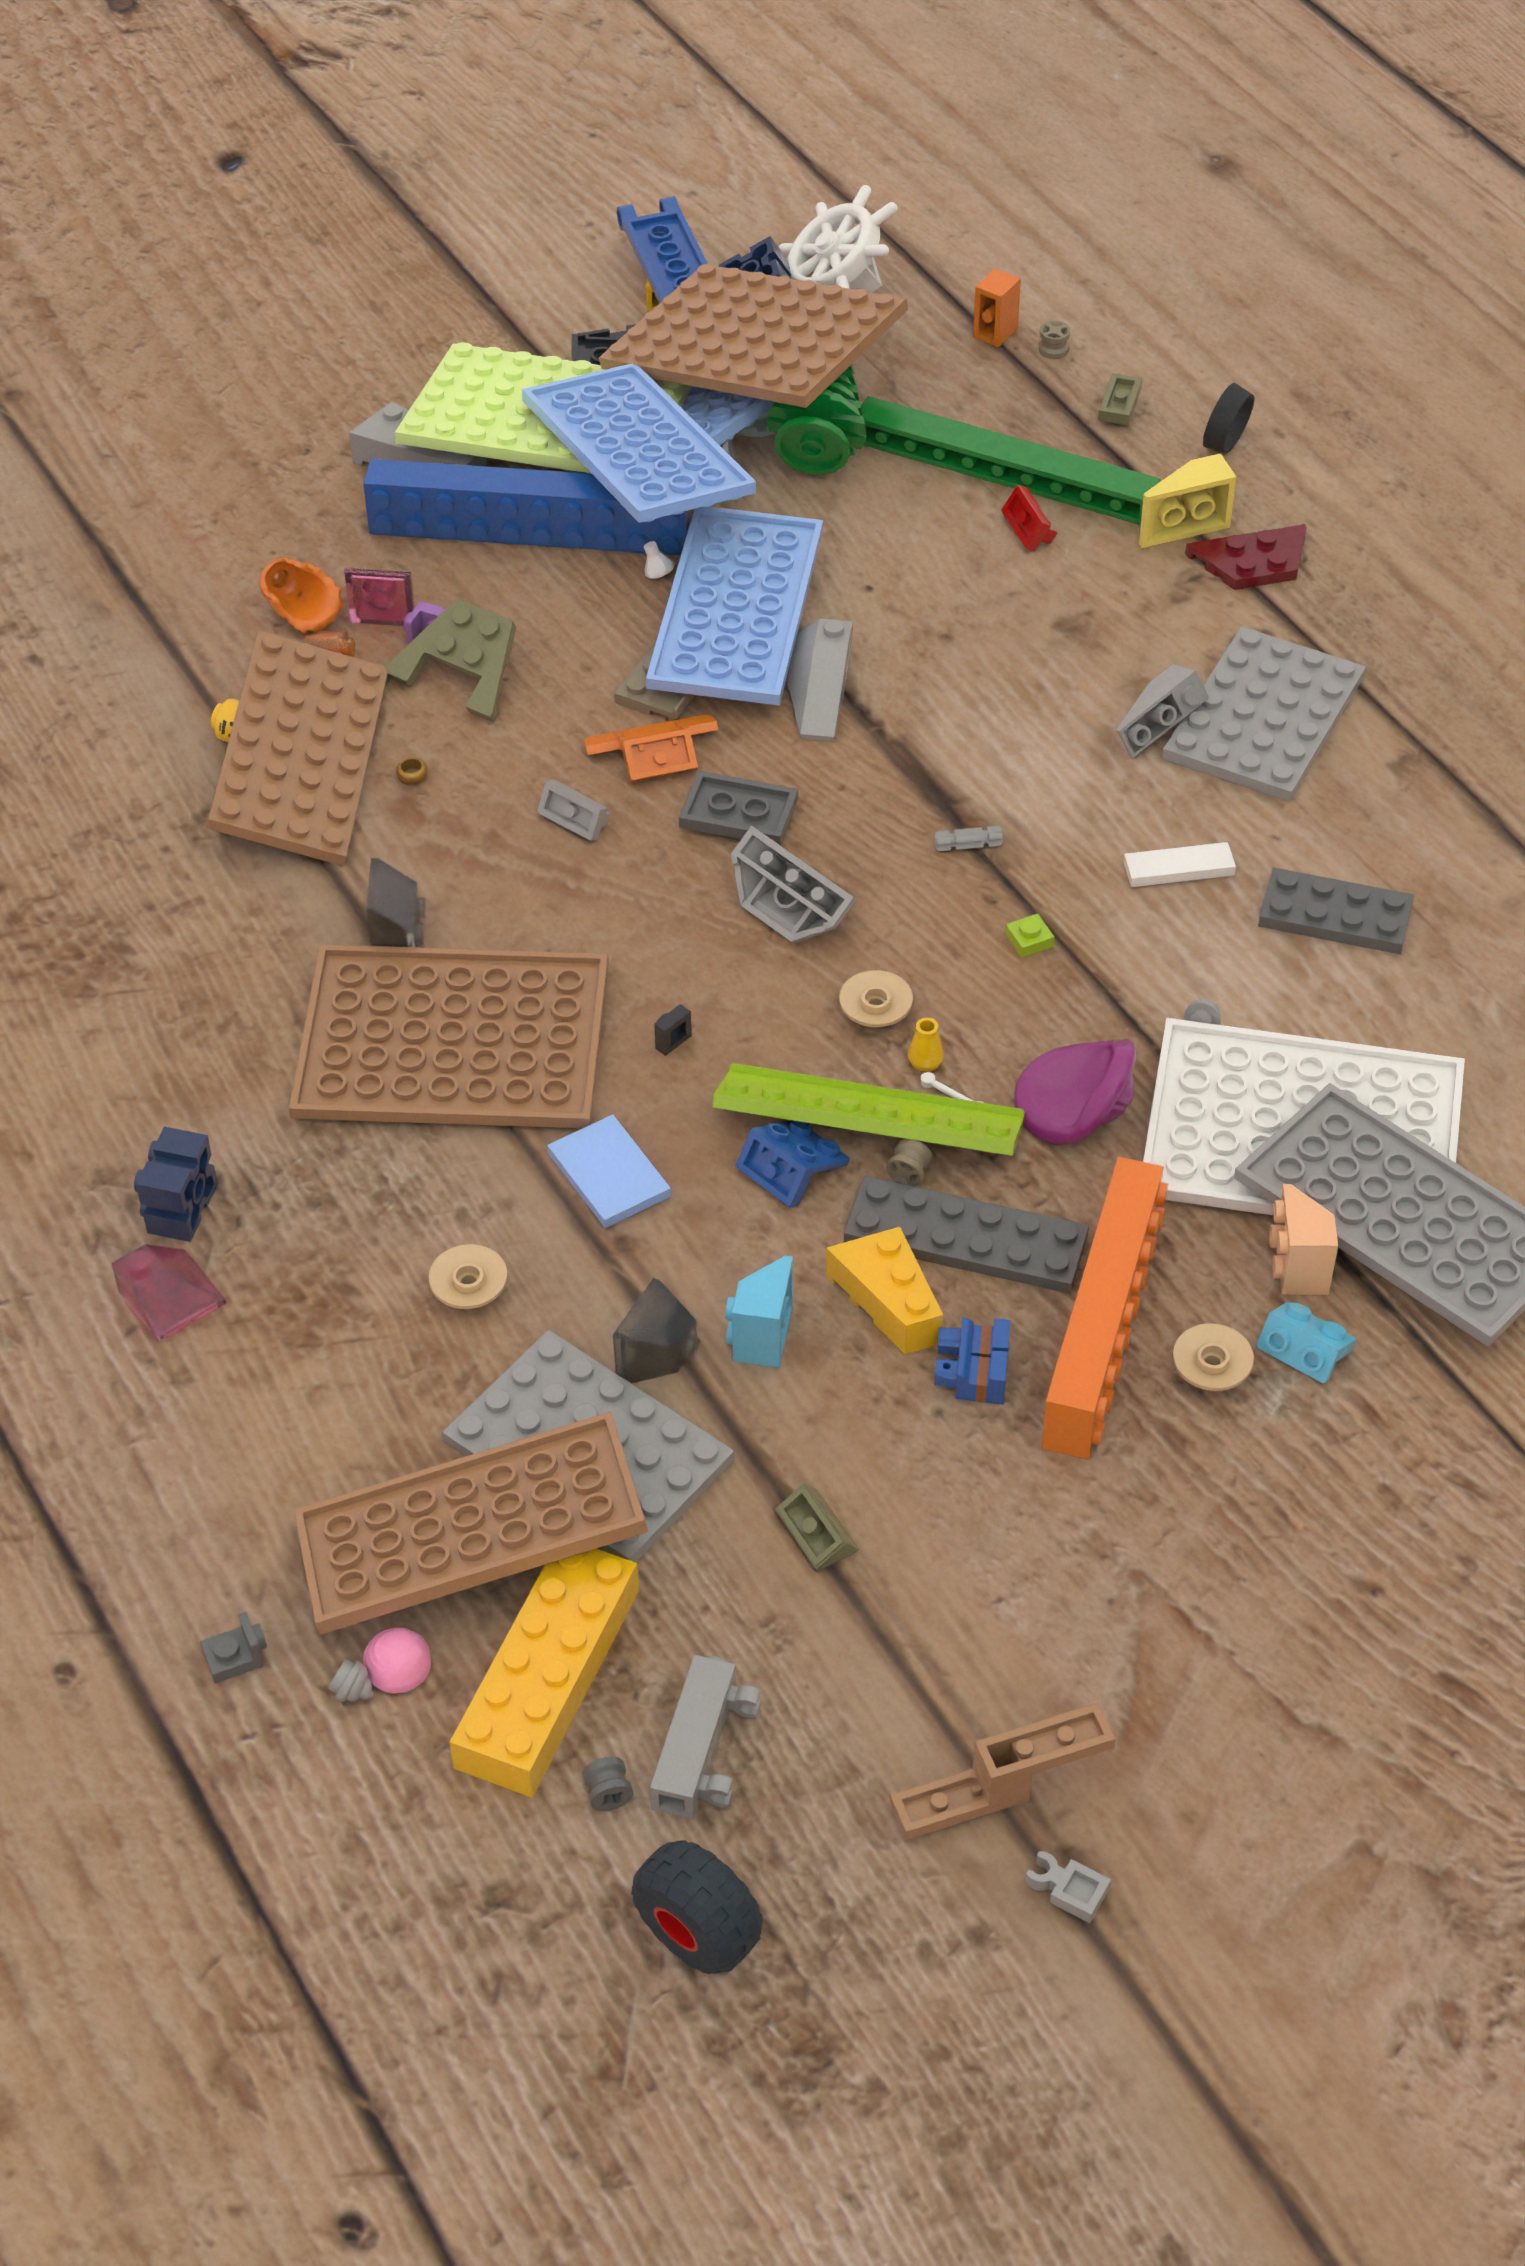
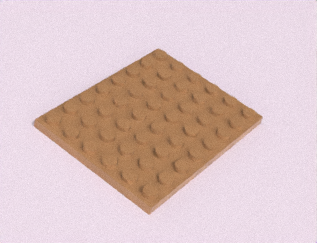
M703 264L690 277L681 282L652 311L648 312L634 327L630 328L624 336L612 344L599 357L601 369H610L633 363L653 379L807 408L908 310L907 298L896 297L888 293L867 292L864 289L843 288L839 285L819 284L811 280L801 281L790 279L787 276L777 277L766 275L762 272H748L738 268H724L713 264Z
M320 944L290 1099V1118L585 1128L591 1125L609 966L608 953Z

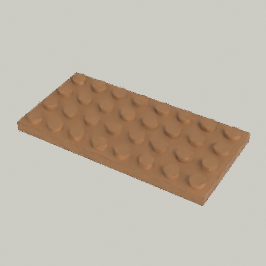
M258 630L206 828L344 866L388 671L385 666Z
M611 1411L294 1509L315 1624L320 1635L649 1532Z

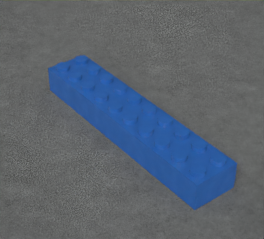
M370 459L363 482L369 534L636 553H646L644 545L655 541L658 549L664 554L681 556L691 522V510H688L682 514H672L656 518L651 522L638 523L597 478L590 473Z

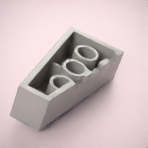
M394 402L389 403L349 432L353 463L362 466L365 462L369 463L370 459L487 467L486 457L395 444V431L409 410Z

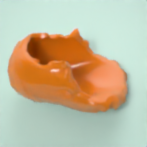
M278 557L268 564L261 573L260 590L262 595L283 620H287L289 625H292L296 630H300L304 634H307L309 630L315 633L322 631L328 624L336 621V616L339 615L340 609L343 608V599L340 596L341 587H338L331 577H327L325 572L321 571V567H315L307 562L302 564L291 558Z

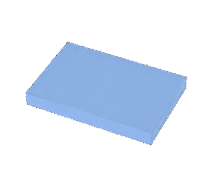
M613 1114L547 1145L549 1156L604 1228L612 1226L671 1197L670 1186Z

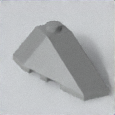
M819 618L797 633L786 680L788 693L793 703V712L800 739L834 742L852 656L853 621Z

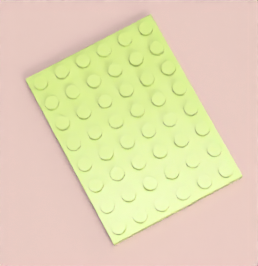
M464 342L453 343L396 429L395 444L592 474L522 401V389L606 369H601V365L591 364L585 360L569 361L562 360L557 356L542 357L531 355L525 351L515 353L502 351L497 347L482 348ZM653 379L680 407L683 406L691 391L690 385Z

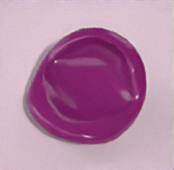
M1129 1039L1079 1043L1055 1048L1032 1061L1017 1080L1014 1092L1015 1108L1025 1111L1023 1127L1042 1141L1055 1145H1068L1082 1141L1090 1136L1098 1126L1117 1119L1126 1110V1107L1131 1104L1134 1096L1132 1070L1137 1056L1134 1043Z

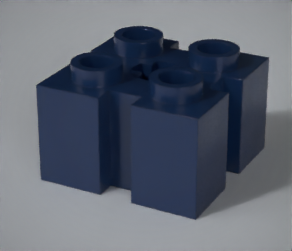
M771 236L751 246V252L742 257L739 253L719 264V267L738 268L748 272H762L766 275L789 277L791 275L788 259Z
M164 1126L158 1140H154L151 1143L148 1161L143 1170H138L134 1180V1190L138 1192L140 1200V1215L144 1217L148 1234L187 1242L192 1241L202 1219V1208L208 1207L218 1185L215 1167L209 1164L212 1153L208 1135Z

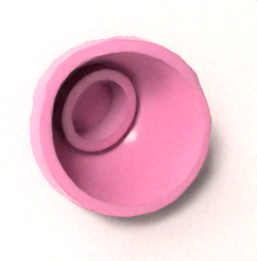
M391 1628L376 1634L369 1641L363 1655V1665L368 1671L367 1677L376 1688L387 1693H405L415 1689L425 1681L431 1669L432 1660L429 1646L421 1635L406 1628Z

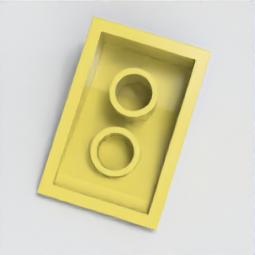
M1221 453L1190 460L1144 493L1139 538L1141 549L1230 528L1236 475Z

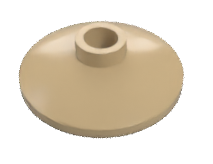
M870 970L852 976L843 984L840 990L839 1002L844 1014L852 1021L868 1027H885L893 1025L907 1016L912 1007L913 994L908 983L898 975L887 971Z
M464 1244L452 1247L441 1253L434 1260L429 1270V1285L434 1296L442 1303L458 1309H473L489 1304L502 1293L507 1283V1268L504 1260L494 1250L482 1245Z
M1208 1323L1193 1326L1179 1336L1173 1349V1362L1180 1376L1193 1386L1204 1390L1223 1391L1240 1385L1248 1378L1253 1368L1254 1354L1247 1339L1238 1331L1225 1325Z

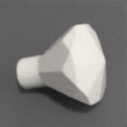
M655 541L644 545L647 554L645 564L646 577L651 579L660 578L673 570L675 562L658 549Z

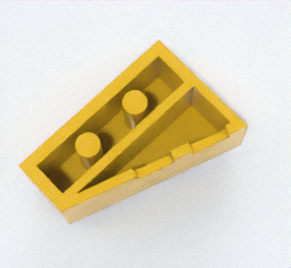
M900 1227L826 1248V1277L833 1284L838 1283L849 1294V1300L856 1307L861 1306L873 1318V1324L904 1354L938 1345L939 1328H943V1313Z

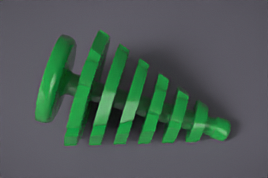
M852 364L807 408L774 402L767 415L769 416L767 419L769 432L777 433L773 438L775 452L782 462L792 469L809 475L835 473L845 466L849 456L855 455L853 448L861 449L865 443L866 429Z

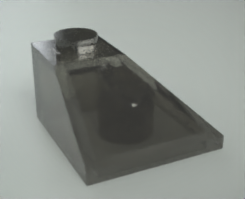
M656 1278L651 1280L613 1333L616 1374L632 1384L678 1373L685 1361L692 1360L699 1349L700 1339L697 1338V1320L669 1289Z

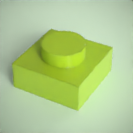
M1038 913L1006 924L1005 935L1021 958L1054 947V935Z

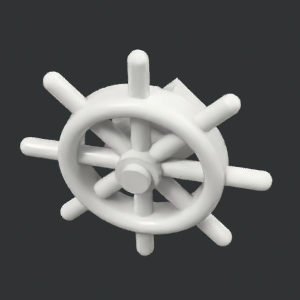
M863 185L852 203L840 204L829 209L825 203H817L815 207L817 217L801 231L794 243H782L779 245L783 254L788 255L787 259L791 271L789 278L801 281L811 280L825 285H839L843 288L855 290L864 289L867 292L876 291L882 286L874 257H886L889 254V247L879 244V224L897 212V205L894 202H890L871 215L864 208L872 192L868 185ZM814 271V273L812 274L811 277H806L807 275H809L810 273H812V272Z

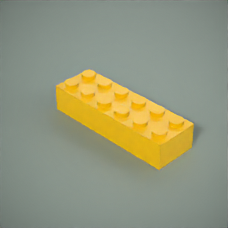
M593 1549L544 1565L449 1742L453 1768L455 1770L525 1796L534 1797L639 1592L638 1565L636 1562Z

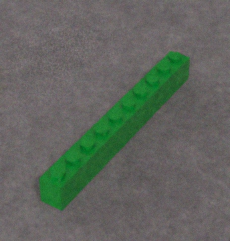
M867 396L861 405L866 429L864 446L1013 489L1017 485L1024 486L1029 489L1031 494L1141 525L1144 493L1161 481V478L871 396Z

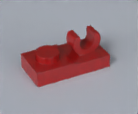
M1017 485L1001 511L1024 547L1035 551L1041 541L1051 544L1057 532L1050 530V521L1047 520L1039 508L1040 506L1029 489Z

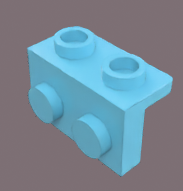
M1286 1302L1269 1313L1256 1346L1258 1349L1311 1378L1325 1383L1329 1380L1336 1362L1351 1353L1357 1338L1347 1334L1346 1329L1340 1324L1332 1321H1323L1312 1315L1308 1307L1295 1302Z

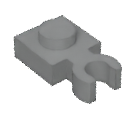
M1039 1851L1036 1864L1045 1868L1048 1872L1037 1874L1028 1869L1025 1879L1026 1884L1038 1891L1051 1890V1904L1090 1923L1110 1889L1111 1879L1072 1859L1064 1869L1058 1866L1054 1856L1047 1852Z

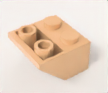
M1283 1184L1281 1199L1274 1200L1273 1219L1276 1225H1270L1269 1228L1270 1248L1277 1249V1255L1273 1256L1272 1263L1273 1278L1280 1279L1282 1295H1329L1338 1249L1334 1214L1292 1184Z

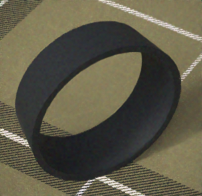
M1236 383L1230 384L1225 389L1208 420L1203 436V446L1205 448L1222 453H1228L1233 449L1244 432L1251 416L1255 401L1253 394Z

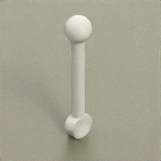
M926 1072L921 1075V1085L923 1087H934L952 1098L973 1101L936 1081L933 1073Z

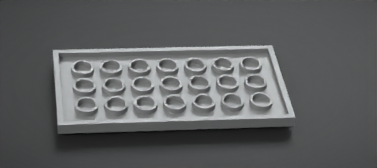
M1331 1083L1326 1085L1235 1168L1234 1179L1274 1204V1200L1281 1199L1283 1184H1292L1334 1214L1338 1248L1487 1347L1525 1311V1207Z

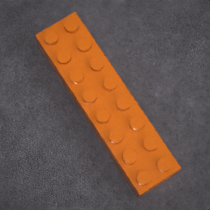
M1123 1157L1117 1158L1046 1398L1041 1449L1089 1460L1093 1444L1101 1446L1106 1425L1104 1418L1106 1413L1110 1414L1115 1390L1112 1389L1114 1383L1119 1382L1123 1366V1358L1121 1357L1123 1350H1128L1132 1333L1130 1325L1132 1320H1136L1141 1297L1137 1296H1139L1140 1290L1145 1289L1149 1267L1146 1266L1149 1260H1153L1156 1249L1157 1237L1153 1236H1156L1157 1230L1161 1231L1164 1221L1165 1208L1159 1207L1165 1204L1169 1186L1168 1183L1162 1182L1164 1166Z

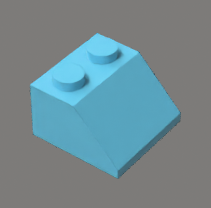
M785 1255L740 1280L735 1297H728L725 1319L729 1321L726 1344L732 1345L733 1361L780 1368L793 1309V1256Z

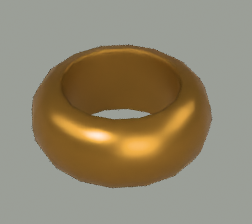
M414 757L402 760L396 768L398 779L410 785L422 782L428 774L426 763ZM408 769H419L415 773H405Z

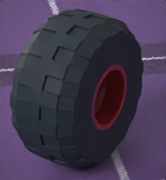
M680 1840L663 1844L642 1864L633 1876L631 1895H633L635 1908L639 1911L644 1923L648 1925L657 1939L669 1951L686 1962L687 1965L700 1970L702 1973L718 1974L733 1970L761 1939L763 1916L760 1913L756 1899L753 1898L748 1887L727 1864H724L716 1855L709 1850L703 1849L696 1843Z

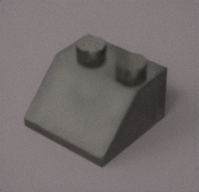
M371 858L366 909L371 946L418 947V945H424V924L419 923L420 919H426L425 897H419L417 882L381 859Z

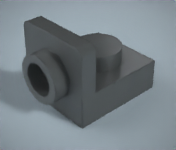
M247 1612L238 1614L241 1627L200 1641L214 1684L264 1667L260 1650L267 1648L265 1637L259 1623L251 1625Z

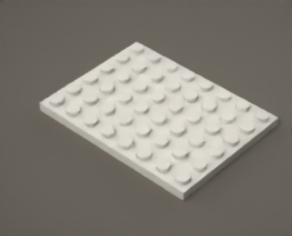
M1166 1018L1143 1162L1164 1166L1162 1182L1169 1184L1166 1200L1273 1215L1272 1203L1234 1179L1235 1168L1326 1085L1331 1083L1456 1163L1465 1058Z

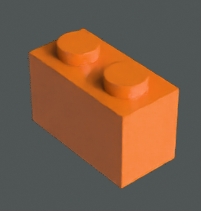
M994 269L975 286L974 338L999 348L1018 330L1021 278Z

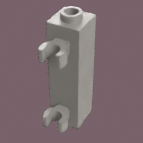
M693 1656L650 1785L651 1810L694 1820L700 1799L706 1800L717 1807H729L733 1790H730L732 1778L719 1774L709 1776V1770L728 1711L732 1710L743 1717L755 1719L761 1705V1701H758L760 1689L748 1685L736 1686V1664L729 1663L717 1656Z

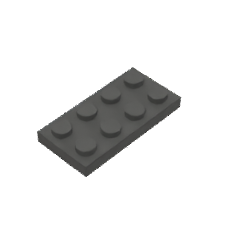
M1273 867L1258 926L1401 955L1414 894Z

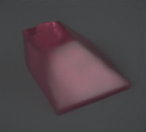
M345 568L344 575L351 623L404 626L407 614L415 609L411 572Z
M145 1244L111 1263L118 1292L158 1342L226 1304L224 1296L184 1249Z

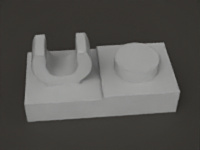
M554 779L545 782L536 812L590 841L598 840L601 828L607 825L610 815L607 807Z

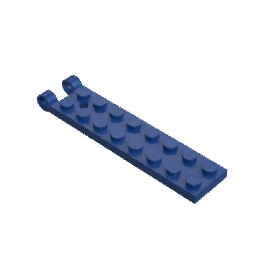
M675 196L659 199L660 213L637 217L633 204L619 206L616 209L620 230L625 231L659 303L671 294L681 282L690 277L699 266L708 264Z

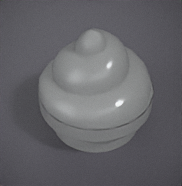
M347 1659L344 1660L327 1688L336 1693L334 1698L341 1702L346 1700L354 1702L360 1698L370 1699L374 1695L372 1682L367 1677V1668L359 1661H356L354 1664Z

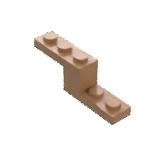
M1099 1702L977 1740L974 1745L972 1769L890 1794V1805L905 1840H909L1030 1801L1032 1774L1115 1748L1116 1738Z

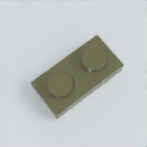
M1112 373L1099 408L1098 420L1112 424L1129 425L1142 388V378Z

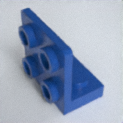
M788 1120L751 1128L735 1167L788 1207H794L800 1204L813 1173L847 1166L850 1158L840 1151V1147L835 1142L824 1139L815 1133L809 1123Z

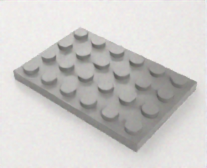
M1241 626L1203 685L1209 699L1181 720L1163 748L1162 759L1290 802L1365 677L1366 666Z
M550 1330L541 1336L442 1432L443 1442L462 1455L468 1456L611 1411L649 1532L599 1548L607 1553L633 1562H637L735 1460V1451Z

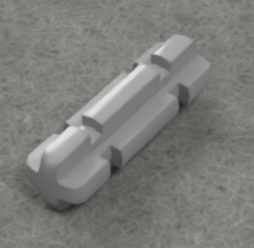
M998 825L987 826L986 830H982V827L954 829L953 833H949V830L936 831L934 833V845L938 852L951 851L950 847H955V850L983 848V844H988V847H998L1003 844L1002 828Z

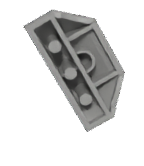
M752 825L731 853L732 864L735 867L740 905L793 944L836 929L857 900Z

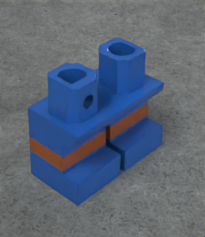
M962 1317V1328L940 1327L937 1354L957 1355L959 1359H936L934 1385L956 1388V1399L1004 1405L1011 1320L995 1319L994 1326L974 1325L972 1320Z

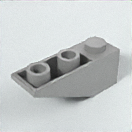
M1172 664L1147 684L1116 730L1131 758L1137 756L1209 699L1195 670Z

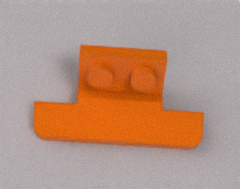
M699 715L590 736L584 739L587 755L619 749L623 751L631 783L697 770L698 764L691 735L717 731L718 725L711 715Z

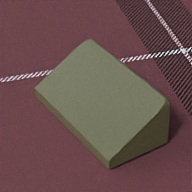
M803 1483L775 1508V1511L817 1571L859 1550L820 1492L809 1484Z

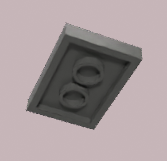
M698 771L680 813L679 828L742 839L752 825L781 846L798 802V789Z

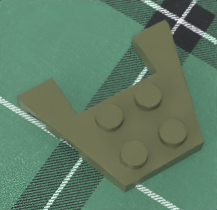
M457 598L385 666L388 671L387 677L411 687L427 659L430 658L479 679L480 681L465 707L468 712L494 722L498 713L496 705L498 696L502 695L504 686L502 679L505 666H508L516 625L512 620Z

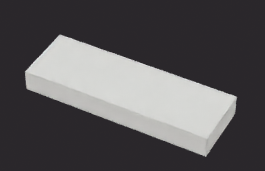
M1228 842L1126 853L1123 860L1131 887L1234 876L1236 871V865Z

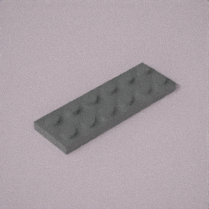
M864 1176L844 1231V1242L900 1227L915 1258L918 1260L1071 1294L1087 1241L1089 1225Z

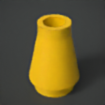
M922 1018L917 1021L916 1030L907 1053L912 1066L922 1072H930L937 1069L945 1056L938 1032V1023L932 1018Z

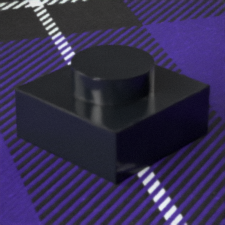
M679 1004L669 1013L660 1016L657 1022L654 1023L655 1049L666 1056L692 1036L690 1010Z

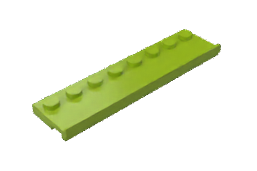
M737 1063L730 1065L728 1073L714 1092L712 1108L1013 1156L1019 1134L1022 1133L1025 1111L1020 1108Z

